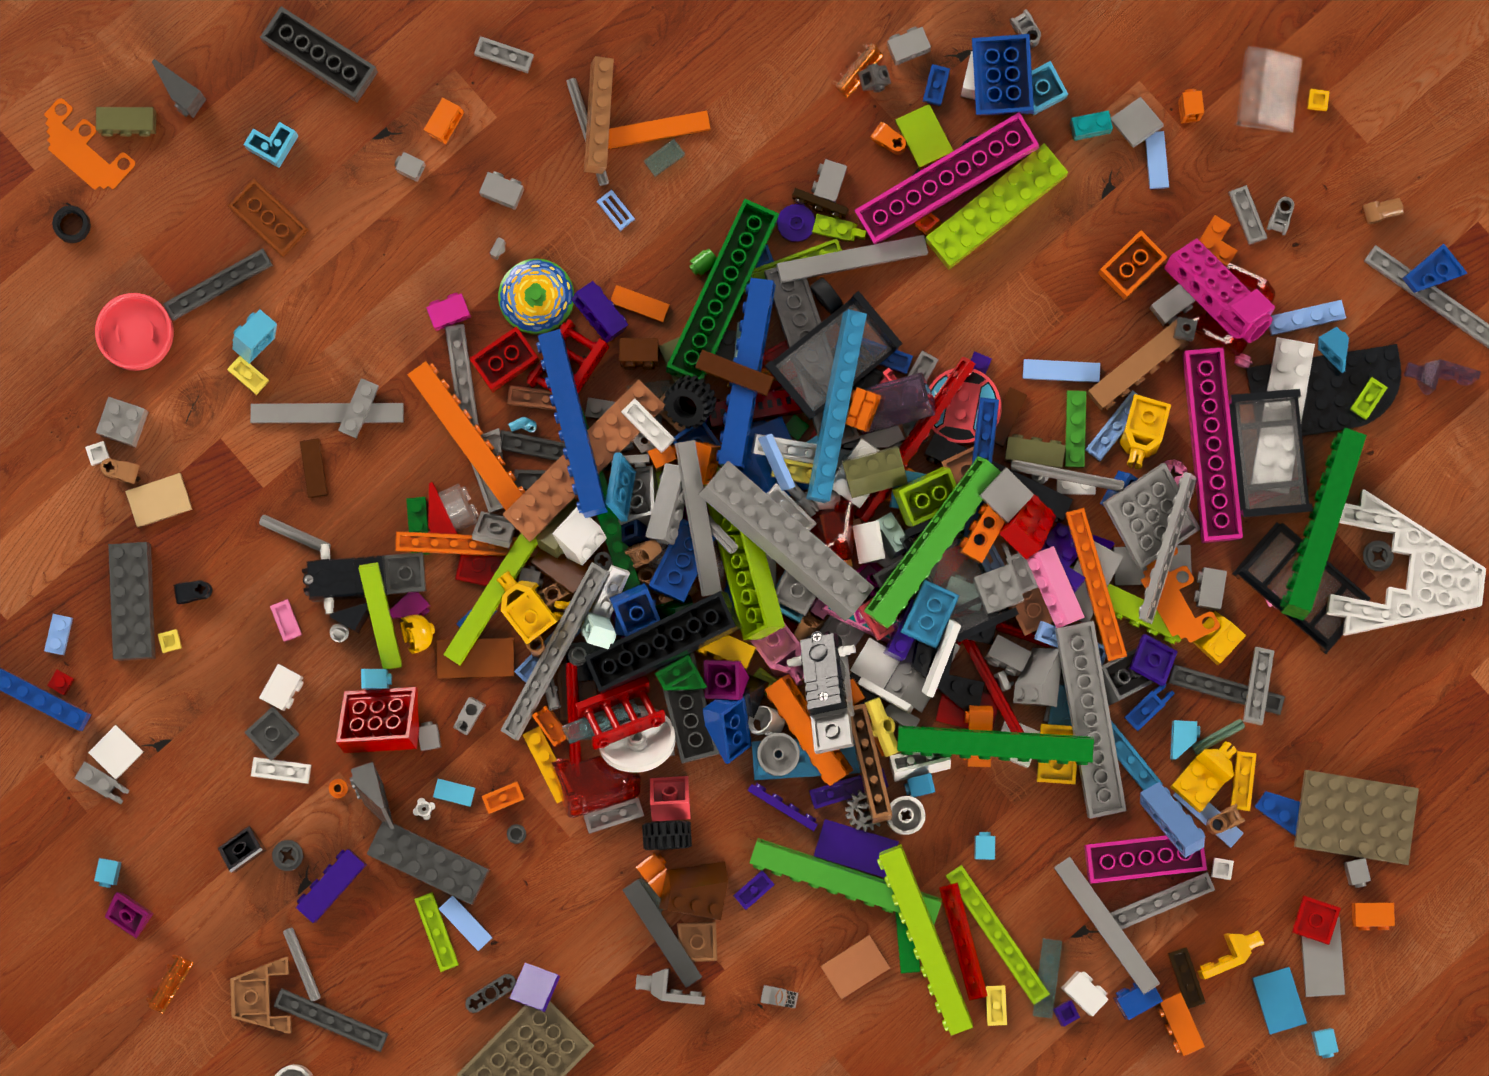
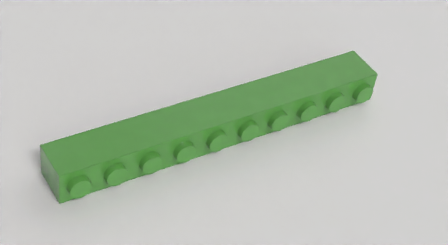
M979 456L976 458L866 607L864 612L887 629L896 621L897 615L907 606L911 596L919 590L920 584L930 575L931 569L941 560L942 554L953 544L956 535L964 529L965 523L975 514L977 507L983 501L979 495L1001 473L999 469L987 459Z
M760 838L756 841L750 864H753V867L756 869L764 870L766 868L772 870L771 873L774 875L782 876L784 874L790 876L789 879L795 882H801L802 880L808 882V885L813 888H819L820 886L826 888V891L831 894L837 895L841 893L847 899L853 901L859 899L864 901L865 905L871 907L877 905L889 913H893V911L901 912L899 905L895 906L891 895L894 893L892 888L887 887L884 879ZM921 892L932 922L935 924L942 898Z

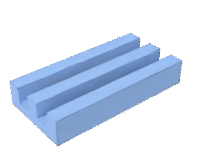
M612 190L597 200L599 206L620 232L631 222L635 221V218ZM609 196H611L615 200V202L628 216V220H626L622 216V214L618 211L614 204L609 200ZM604 200L615 212V214L620 218L623 224L620 225V223L616 220L612 213L603 204Z

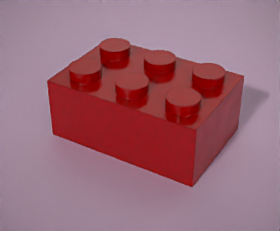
M517 326L469 358L492 393L540 361Z
M1033 495L1008 523H1004L999 534L1025 559H1028L1042 549L1056 515L1037 495Z

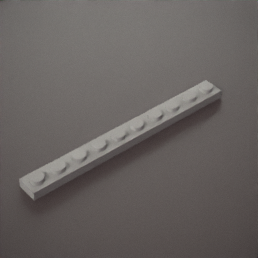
M592 562L500 730L514 740L519 741L610 573L596 563Z

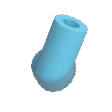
M521 417L508 423L512 432L522 428L533 433L537 429L536 422L527 417Z

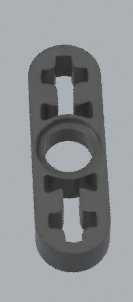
M504 974L469 996L465 1002L467 1010L472 1013L479 1012L512 991L516 984L515 977L511 974ZM505 977L512 979L511 987H503L501 990L504 992L500 994V990L495 983L498 982L500 986L504 983L503 979ZM490 987L494 988L497 993L493 999H489L485 995L486 990ZM482 993V997L487 1003L484 1005L482 1001L478 1003V1009L475 1007L471 1008L469 1006L471 999L478 1000L481 998L478 994Z

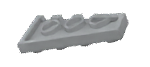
M500 428L482 434V438L485 441L489 440L495 448L492 450L495 456L500 455L503 459ZM472 465L488 512L493 513L503 509L501 503Z

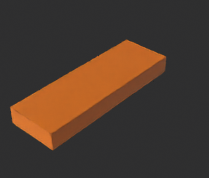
M616 285L611 297V301L615 306L661 323L664 322L670 304Z

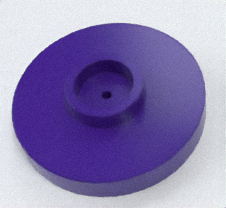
M792 204L780 212L777 227L781 236L786 240L802 242L812 235L815 218L811 210L806 206Z

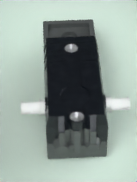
M321 544V560L306 561L307 568L302 569L304 574L303 583L306 584V587L303 588L305 595L309 596V600L313 602L323 601L324 609L326 610L325 614L334 613V600L366 598L359 572V565L378 562L386 596L426 591L423 552L331 559L329 544Z

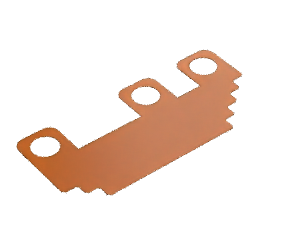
M57 99L44 113V116L48 118L45 124L49 127L46 133L50 135L47 139L50 143L48 150L94 190L99 186L103 189L107 186L114 189L135 166V161L122 152L111 164L106 162L86 144L96 133V127L87 119H82L72 131L68 129L62 122L70 115L73 108L64 99ZM58 104L66 105V114L62 116L57 115L55 107ZM84 124L89 125L91 133L88 136L80 135V126ZM121 158H126L130 162L126 170H121L118 167V161Z
M1177 547L1175 549L1173 556H1175L1178 553ZM1156 560L1146 566L1147 570L1143 572L1145 578L1141 579V582L1145 589L1149 586L1151 580L1150 573L1155 567ZM1181 566L1171 572L1168 571L1157 611L1171 636L1179 635L1180 639L1187 638L1192 643L1219 629L1220 623L1213 612H1207L1197 618L1194 617L1180 592V589L1194 582V577L1187 566ZM1180 571L1187 572L1189 575L1188 581L1185 583L1179 582L1176 578L1177 573ZM1205 617L1213 618L1215 622L1213 628L1207 629L1203 626L1202 621Z

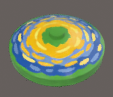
M528 259L513 266L503 277L498 292L499 306L503 316L514 328L517 326L521 332L526 334L541 335L558 329L569 318L574 306L571 300L574 296V288L567 273L557 264L545 259Z

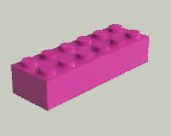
M1167 836L1084 845L1089 884L1207 870L1204 848L1184 858Z

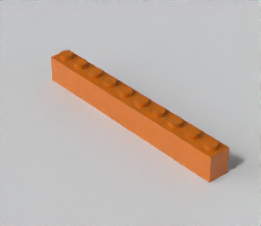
M425 361L407 375L505 510L509 509L526 492L522 486L518 487L514 482L517 478L511 470L507 472L503 467L506 463L501 456H495L492 451L495 448L489 440L485 441L481 435L484 433L477 424L475 426L472 424L470 413L466 409H461L459 406L461 401L456 394L451 395L448 391L450 386L444 378L440 380L437 376L439 371L433 363L429 365Z

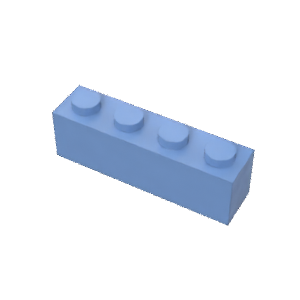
M1158 782L1140 792V804L1184 858L1204 848L1205 834L1203 830L1196 827L1192 817L1189 814L1186 815L1181 804L1172 798L1168 788L1163 787Z

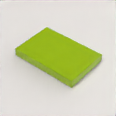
M930 104L895 119L920 170L953 152Z

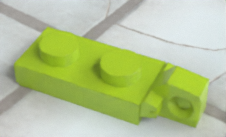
M821 214L816 215L813 234L837 238L847 242L854 241L855 238L864 240L866 236V230L857 228L858 224Z

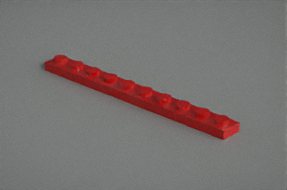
M961 358L900 446L899 450L904 469L908 466L911 457L918 452L923 440L929 436L931 428L934 424L938 423L943 411L950 406L954 395L961 390L965 379L972 374L976 364L970 359ZM890 488L870 493L854 515L867 523L874 516L878 505L885 500Z

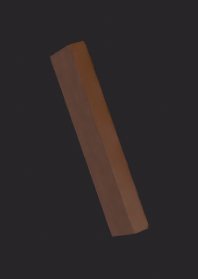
M702 350L695 369L764 396L768 395L774 380L772 376Z

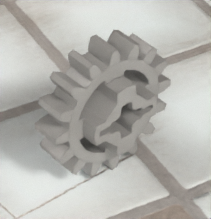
M858 790L857 796L853 793L851 794L852 801H846L849 806L845 807V811L849 813L845 816L847 819H851L849 821L851 826L856 823L855 828L857 830L862 827L864 832H866L867 827H870L873 831V825L875 824L872 823V820L866 822L871 819L870 811H865L864 813L862 811L863 808L867 809L868 807L866 794ZM854 809L858 812L857 819L854 817Z

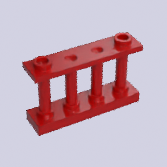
M568 319L560 327L564 341L570 336L590 349L587 358H582L566 348L569 359L579 364L580 367L577 373L573 374L579 394L609 349V345L600 338L597 342H592L573 330L576 325ZM540 361L536 369L529 373L527 383L532 388H535L538 383L552 392L551 388L548 389L545 379L542 378L545 371H543Z
M646 676L575 703L578 719L587 718L595 734L592 737V747L594 750L605 748L613 742L665 723V711L662 709L656 712L647 695L650 692V685ZM640 697L649 715L638 719L629 700ZM622 704L631 722L620 726L611 707ZM605 711L613 729L602 733L593 714Z

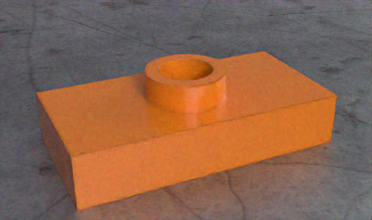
M518 781L482 796L488 814L525 800Z

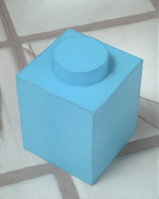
M979 832V836H975L974 859L995 860V836H991V832Z
M99 858L94 881L99 882V886L110 888L111 885H117L122 862Z
M1333 1028L1311 1032L1316 1055L1322 1056L1324 1059L1334 1057V1053L1339 1052Z

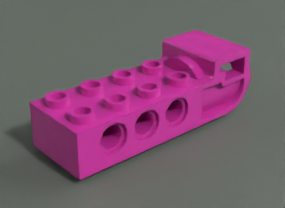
M1197 238L1170 256L1164 269L1232 337L1237 339L1243 338L1247 343H1252L1269 328L1272 323L1271 314L1275 306L1258 289L1250 292Z

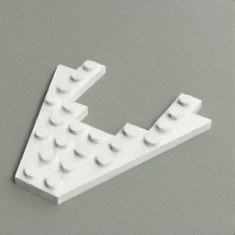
M1362 489L1360 491L1359 506L1345 503L1339 523L1393 534L1391 552L1408 555L1409 565L1406 590L1388 587L1385 605L1334 594L1328 596L1326 614L1345 618L1343 635L1356 634L1482 606L1486 575L1485 567L1366 490Z

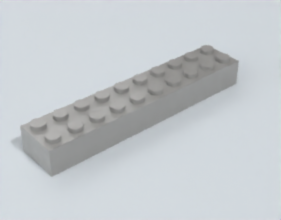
M729 461L720 468L698 494L844 621L856 612L875 588Z

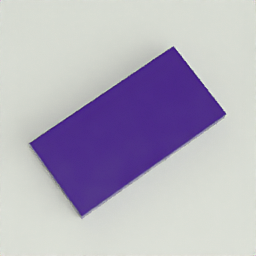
M824 819L814 856L884 878L887 875L885 870H881L877 861L879 853L897 846L899 841Z

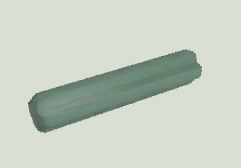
M1238 719L1192 745V749L1195 754H1199L1204 749H1208L1244 729L1245 725L1241 719Z

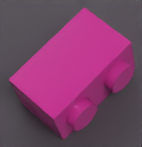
M458 293L450 294L446 300L441 302L440 300L432 301L429 303L430 306L426 307L435 331L471 318L462 293L459 295Z

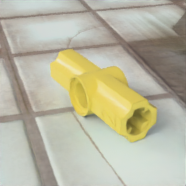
M880 697L864 702L872 721L870 724L873 736L878 737L885 757L900 752L897 751L898 743L893 733L895 722L891 717H887Z

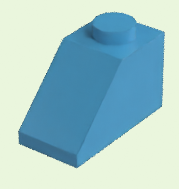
M1335 327L1319 337L1318 350L1341 373L1345 372L1349 337L1345 332Z
M931 773L909 778L907 783L904 784L906 795L911 797H919L935 792Z

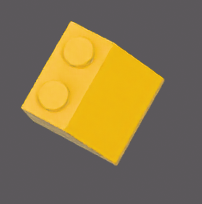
M1214 611L1213 613L1220 623L1219 629L1193 641V643L1216 665H1219L1246 635L1231 621ZM1209 617L1203 623V626L1207 629L1213 628L1215 624L1213 618Z

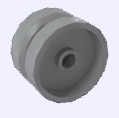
M773 733L761 741L758 747L757 759L760 767L766 773L773 776H783L796 768L800 750L797 742L791 736L784 733ZM776 751L782 753L780 758L775 757Z

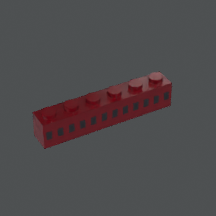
M792 385L806 402L802 387ZM770 389L767 396L757 393L752 422L803 413V411L785 390L776 391V389ZM716 399V407L707 418L710 430L725 428L723 417L724 413L728 411L726 401L720 402V399Z

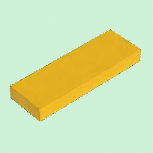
M1236 752L1230 806L1237 804V810L1250 811L1256 753Z

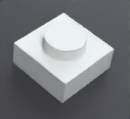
M104 441L85 447L92 466L100 464L104 459L110 458Z
M1214 858L1211 877L1231 880L1234 861Z

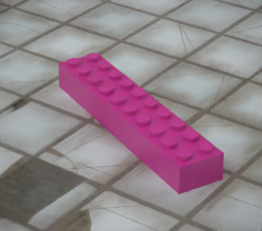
M1019 112L854 211L872 242L879 244L1039 149V144Z
M1222 347L1184 351L1182 357L1194 474L1197 478L1196 493L1201 542L1240 540L1243 538L1224 350Z

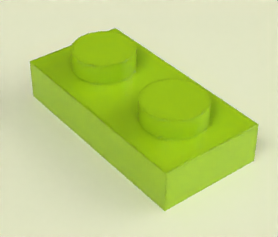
M1371 377L1350 410L1366 420L1388 387Z

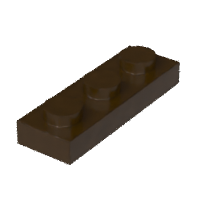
M795 188L792 194V199H795L794 202L803 206L805 204L811 205L815 211L823 212L824 210L829 212L830 216L834 218H846L848 213L847 207Z
M1187 947L1167 953L1188 1009L1205 1004L1206 1002Z

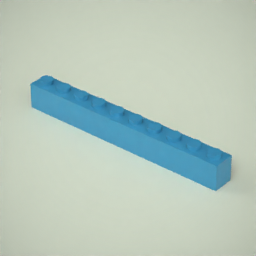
M848 309L842 316L806 497L808 500L826 503L831 499L867 316L866 313Z

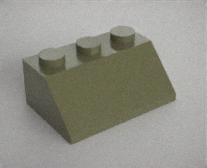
M898 446L842 461L852 498L908 483Z

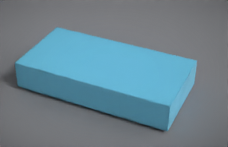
M438 779L433 797L471 807L476 788Z

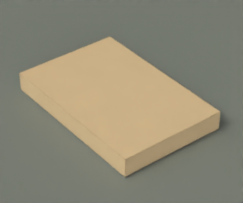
M181 473L125 491L137 528L193 510Z

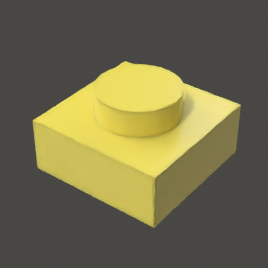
M177 629L158 634L162 653L182 648Z

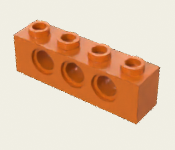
M987 503L981 505L978 510L980 514L978 519L972 521L968 528L970 533L967 537L964 536L959 544V547H961L959 552L977 563L984 561L1005 523ZM986 517L992 521L990 528L984 526L983 522ZM976 534H979L982 537V543L980 545H977L974 542V537Z

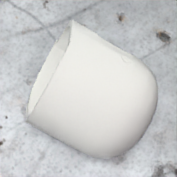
M759 706L755 717L749 716L748 720L751 733L756 735L765 734L768 736L773 733H780L785 724V720L779 716L778 711L767 706ZM755 719L760 720V731H757L754 727L753 722Z

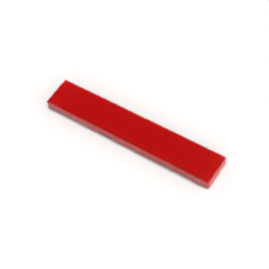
M958 883L939 887L969 1001L987 997L988 994Z

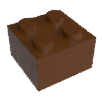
M620 338L619 362L621 367H624L625 370H635L636 367H643L644 370H654L655 367H659L658 338Z

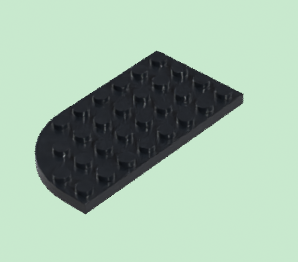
M1397 344L1348 352L1345 372L1343 373L1325 356L1313 357L1301 421L1302 437L1341 431L1344 428H1358L1380 417L1391 406L1400 387L1401 363ZM1271 364L1246 368L1250 393L1267 392ZM1373 377L1388 388L1365 420L1351 411L1350 408L1369 379ZM1265 403L1252 404L1255 423L1262 421ZM1259 428V429H1256V431H1257V437H1258V438H1259L1260 428Z

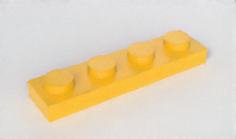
M540 726L522 734L557 804L573 796L574 793Z

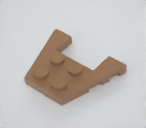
M289 957L281 958L230 979L232 1018L284 1033H292L291 1015L271 1016L269 976L289 975Z

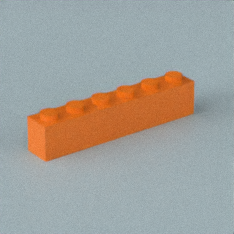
M789 674L765 689L768 699L778 709L779 716L786 721L790 732L796 736L800 747L807 752L812 765L817 767L821 773L822 780L829 787L854 771L840 749L820 754L814 752L811 717L807 710V701Z

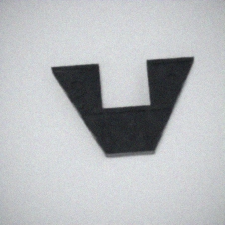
M983 610L953 618L952 620L961 625L959 633L998 616L999 611L986 616ZM996 625L967 639L992 645ZM916 640L911 667L926 679L939 644L935 649ZM954 643L937 688L943 695L953 701L958 708L965 712L969 711V705L980 706L985 682L949 675L955 648Z

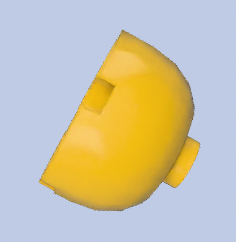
M422 615L402 617L403 622H400L401 633L404 642L408 641L411 646L408 648L409 652L415 654L427 649L435 633L433 624L429 623Z

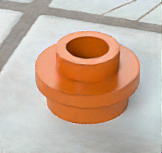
M335 779L329 784V793L335 798H342L348 792V785L342 779ZM336 785L341 786L342 789L340 792L335 791Z

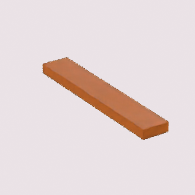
M706 110L610 128L608 149L709 131L711 128L708 112Z

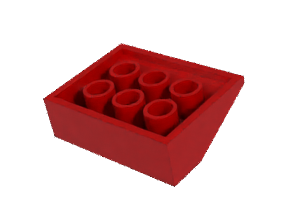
M417 687L344 692L336 743L344 753L417 749L419 736Z

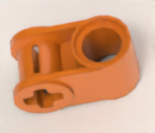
M880 122L870 136L872 141L894 155H901L906 150L905 138L884 122ZM899 142H901V147H894V143L898 144Z

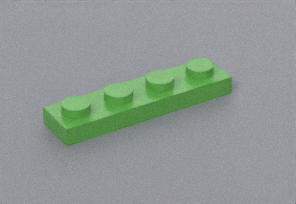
M1067 391L1065 467L1084 468L1086 391Z

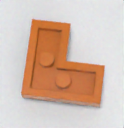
M1214 215L1199 241L1225 267H1228L1238 250L1221 241L1231 224Z

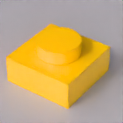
M1310 89L1307 109L1327 111L1329 91Z

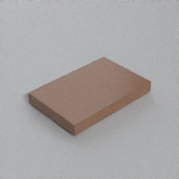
M870 935L820 966L841 999L890 969Z

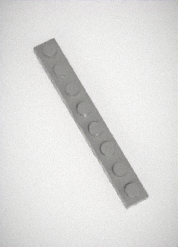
M1184 472L1183 477L1179 480V490L1173 499L1172 513L1167 518V529L1161 538L1162 545L1156 554V564L1150 573L1151 580L1149 586L1145 589L1144 603L1139 608V619L1145 623H1153L1197 478L1191 473Z

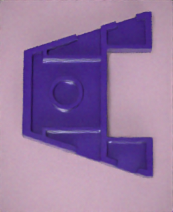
M1057 523L1048 534L1042 549L1039 551L1054 546L1075 593L1084 583L1085 577L1070 568L1078 557L1069 526ZM1092 535L1093 540L1110 550L1114 547V542Z

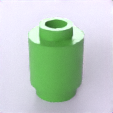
M708 248L689 261L691 264L689 268L695 275L699 274L702 276L713 267L717 257Z

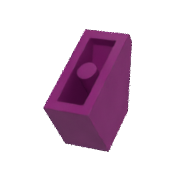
M418 592L407 593L390 610L391 618L401 619L409 615H422L425 617L430 612L428 608L431 605Z

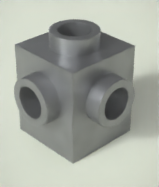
M875 63L858 72L863 91L874 90L876 93L885 90V86L891 84L886 66H878Z

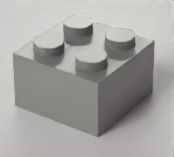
M108 397L96 433L102 437L136 448L148 411L144 408Z
M1011 564L973 578L986 616L1024 601Z

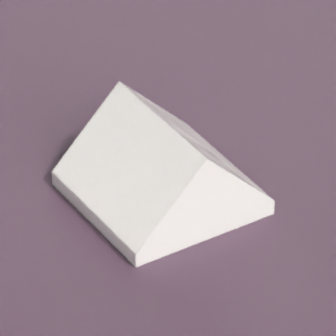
M879 520L853 526L859 564L877 563L885 559Z

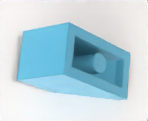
M361 669L362 689H389V685H392V674L388 673L387 669Z
M1172 721L1170 760L1177 759L1197 741V738H1200V726H1197V721Z

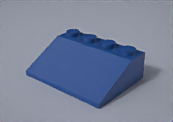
M1030 35L972 38L976 115H1015L1019 112L1020 114H1033Z
M782 416L751 429L744 471L740 470L765 493L775 484H778L776 478L771 477L772 468L767 457L751 452L755 434H772L773 437L792 440ZM795 482L802 491L809 487V484Z

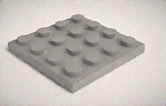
M1161 463L1103 502L1106 511L1138 569H1142L1156 560V554L1162 545V535L1167 529V518L1172 513L1173 499L1179 490L1166 463ZM1189 507L1177 545L1200 530Z

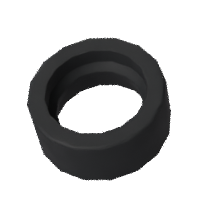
M72 205L59 209L52 221L53 230L56 235L68 243H77L85 239L91 227L87 214L79 207ZM67 214H77L82 219L83 225L79 233L67 235L62 231L61 220Z
M819 278L810 286L817 300L830 314L843 305L836 291L824 278Z

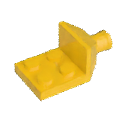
M1134 394L1126 426L1119 442L1125 452L1130 454L1127 465L1130 468L1133 467V463L1136 461L1134 469H1141L1143 459L1157 453L1163 439L1171 404Z
M509 571L496 580L505 591L502 595L501 612L526 644L530 643L558 621L535 591L539 586L537 583L523 580L517 582Z
M1227 741L1222 744L1219 750L1204 749L1170 787L1199 813L1206 807L1224 783L1234 776L1232 762L1229 759L1237 750L1233 746L1227 751L1231 746V743Z
M1257 930L1245 936L1244 934H1224L1232 955L1228 954L1219 958V962L1216 964L1209 962L1200 966L1201 970L1197 971L1200 979H1208L1245 963L1253 948L1264 945L1259 931Z

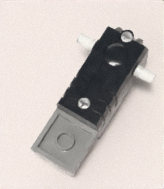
M816 631L812 635L807 636L806 639L800 640L801 656L787 659L788 667L803 665L807 710L811 717L814 752L820 754L854 746L851 725L854 707L848 655L856 653V648L854 645L846 646L836 633L827 631L822 635L821 632Z

